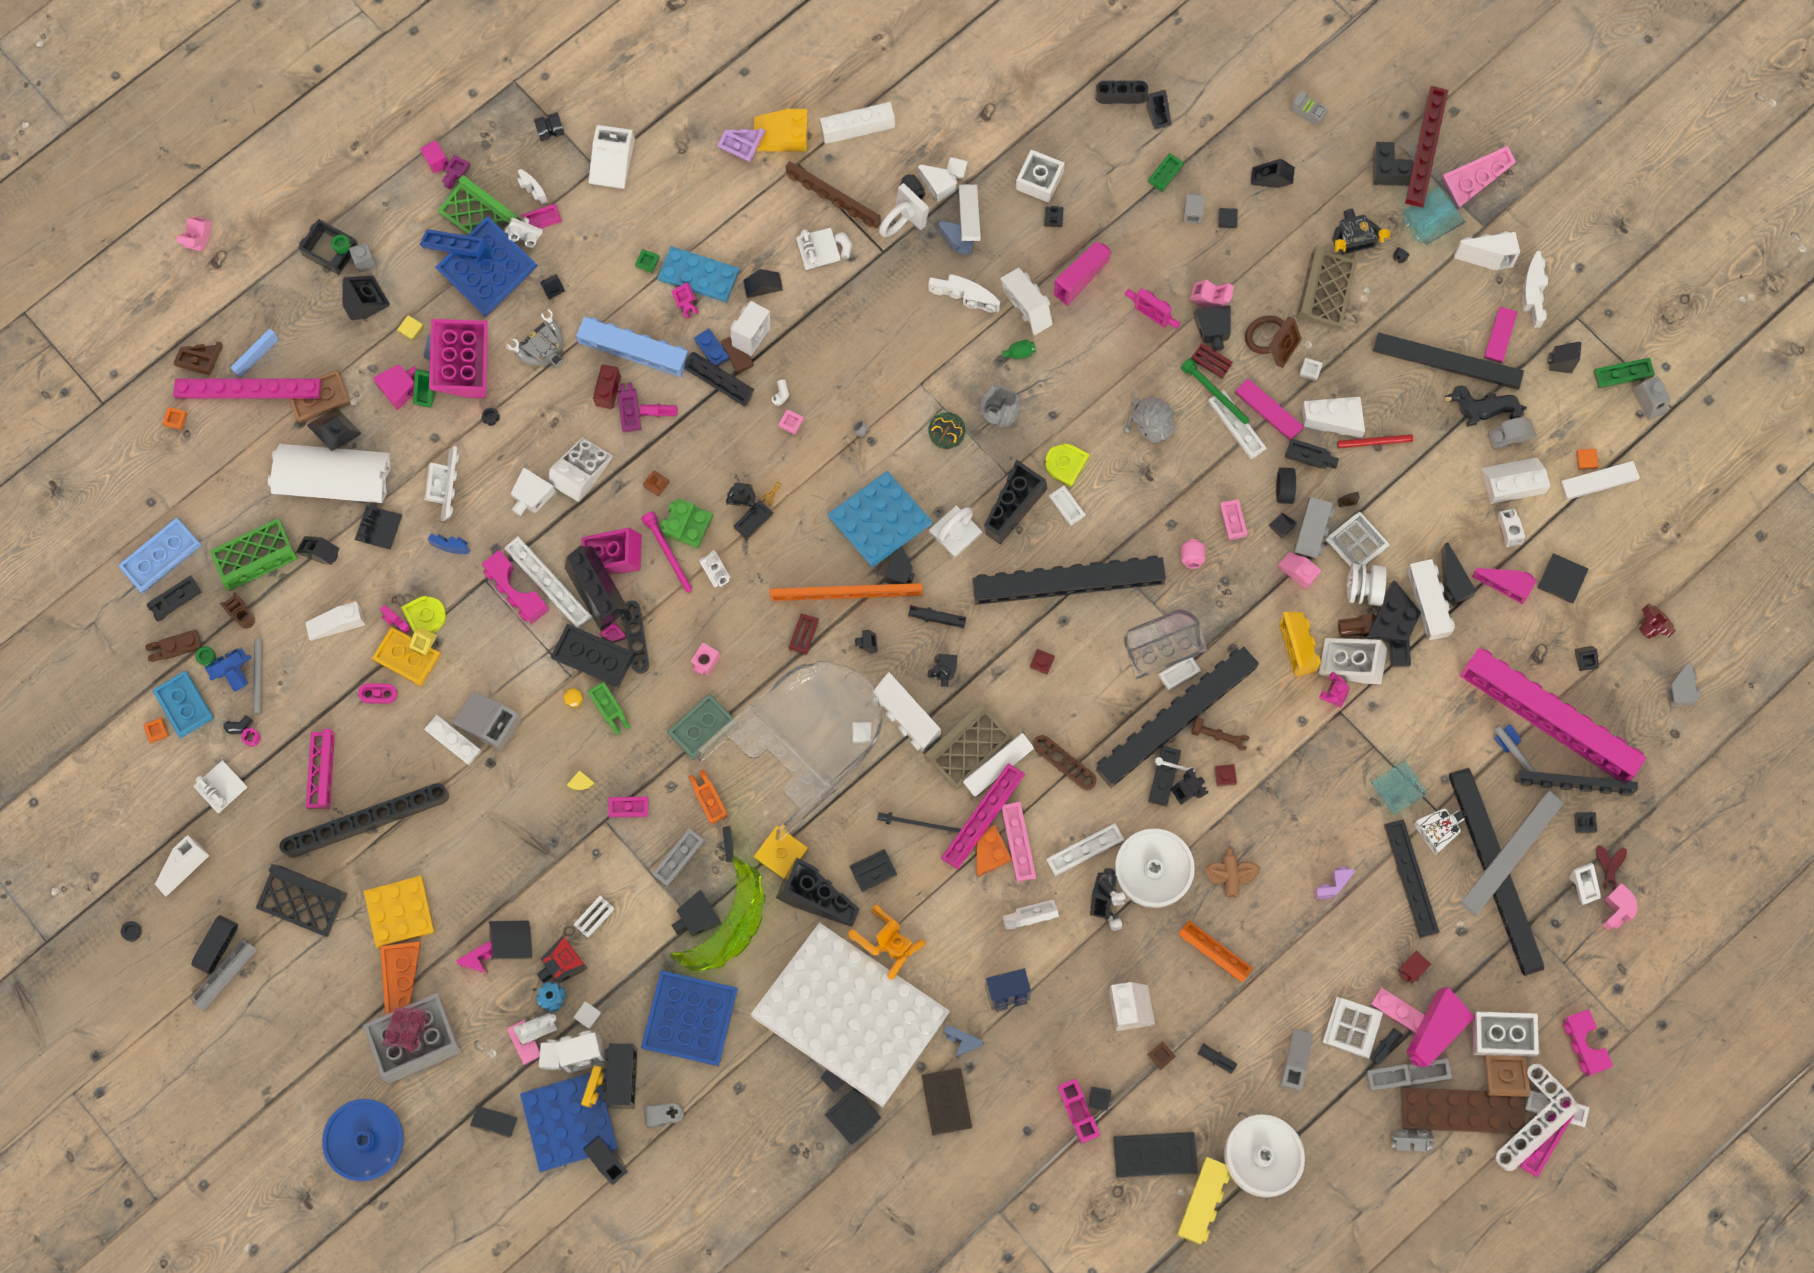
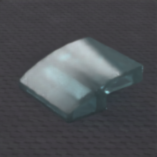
M1406 761L1371 782L1393 815H1396L1410 804L1415 803L1428 794Z

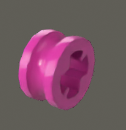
M247 728L242 732L241 740L246 745L253 747L259 744L261 735L255 729ZM250 733L255 735L252 737V741L247 739Z

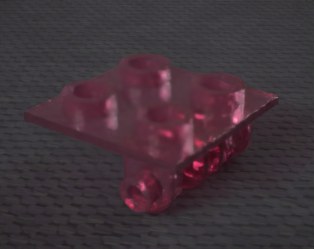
M395 1007L382 1045L406 1048L407 1051L414 1052L418 1047V1038L422 1036L418 1032H423L424 1029L422 1028H424L427 1021L425 1010Z

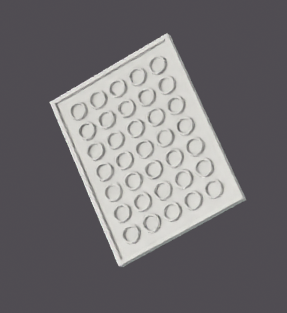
M819 922L753 1010L751 1017L868 1098L884 1107L943 1024L950 1011L898 975L894 979H889L887 976L890 971L889 969Z

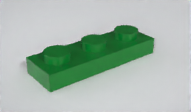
M1650 358L1600 367L1594 370L1598 388L1653 378L1655 375Z

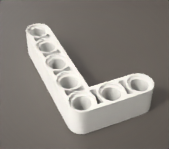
M1540 1064L1531 1065L1527 1074L1533 1084L1551 1102L1497 1152L1496 1161L1506 1171L1516 1169L1572 1117L1578 1109V1104L1573 1096ZM1537 1072H1543V1076L1540 1079H1534V1075ZM1551 1086H1557L1556 1092L1548 1093ZM1566 1100H1571V1105L1568 1108L1562 1107ZM1556 1114V1119L1553 1122L1547 1121L1549 1115ZM1541 1128V1133L1538 1136H1533L1534 1129ZM1526 1142V1147L1523 1150H1518L1519 1143ZM1511 1156V1161L1508 1164H1503L1504 1157Z

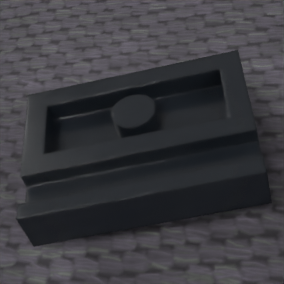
M885 849L849 866L861 892L897 876Z

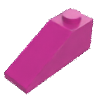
M1476 568L1472 575L1476 580L1521 604L1526 601L1537 581L1530 573L1517 570Z

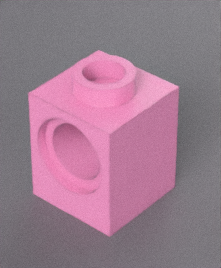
M702 643L691 660V665L694 667L693 670L700 675L704 673L709 676L721 657L720 653ZM704 657L710 659L707 664H701L700 660Z

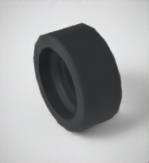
M1280 467L1276 480L1277 502L1293 504L1296 494V471L1294 468Z

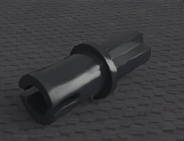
M1393 1028L1384 1040H1380V1045L1370 1056L1371 1061L1377 1065L1380 1064L1389 1052H1393L1392 1048L1403 1037V1034L1396 1028Z
M1203 1043L1197 1053L1212 1062L1213 1066L1217 1065L1229 1073H1233L1237 1067V1064L1222 1055L1221 1051L1217 1052L1205 1045V1043Z

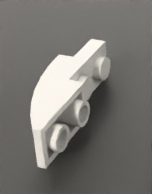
M1541 251L1536 252L1528 267L1522 290L1523 312L1531 311L1533 328H1540L1547 317L1546 310L1542 307L1544 301L1542 292L1548 285V276L1544 274L1545 259L1541 257Z
M951 274L948 281L931 277L929 279V292L935 295L944 294L955 299L963 298V305L970 309L980 308L991 313L1000 311V301L977 283Z

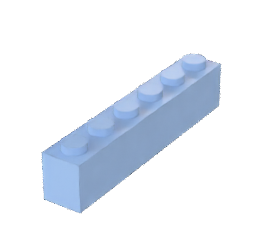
M584 317L576 334L579 344L682 377L689 357L688 351L682 346L674 347L664 340L656 341L648 335H638L630 329L625 328L623 330L612 323H602L594 317Z

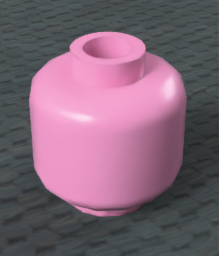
M1190 539L1181 546V562L1187 568H1199L1206 561L1205 545L1197 539Z

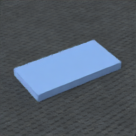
M176 517L118 566L143 594L202 545L179 518Z

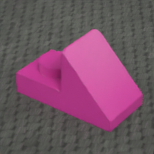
M491 940L457 959V964L467 969L488 974L481 960L491 958Z

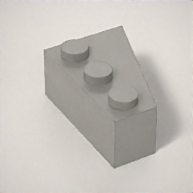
M1309 497L1295 553L1317 558L1318 555L1322 556L1325 545L1321 543L1323 536L1327 537L1330 526H1327L1328 518L1332 519L1335 508L1332 507L1333 503Z

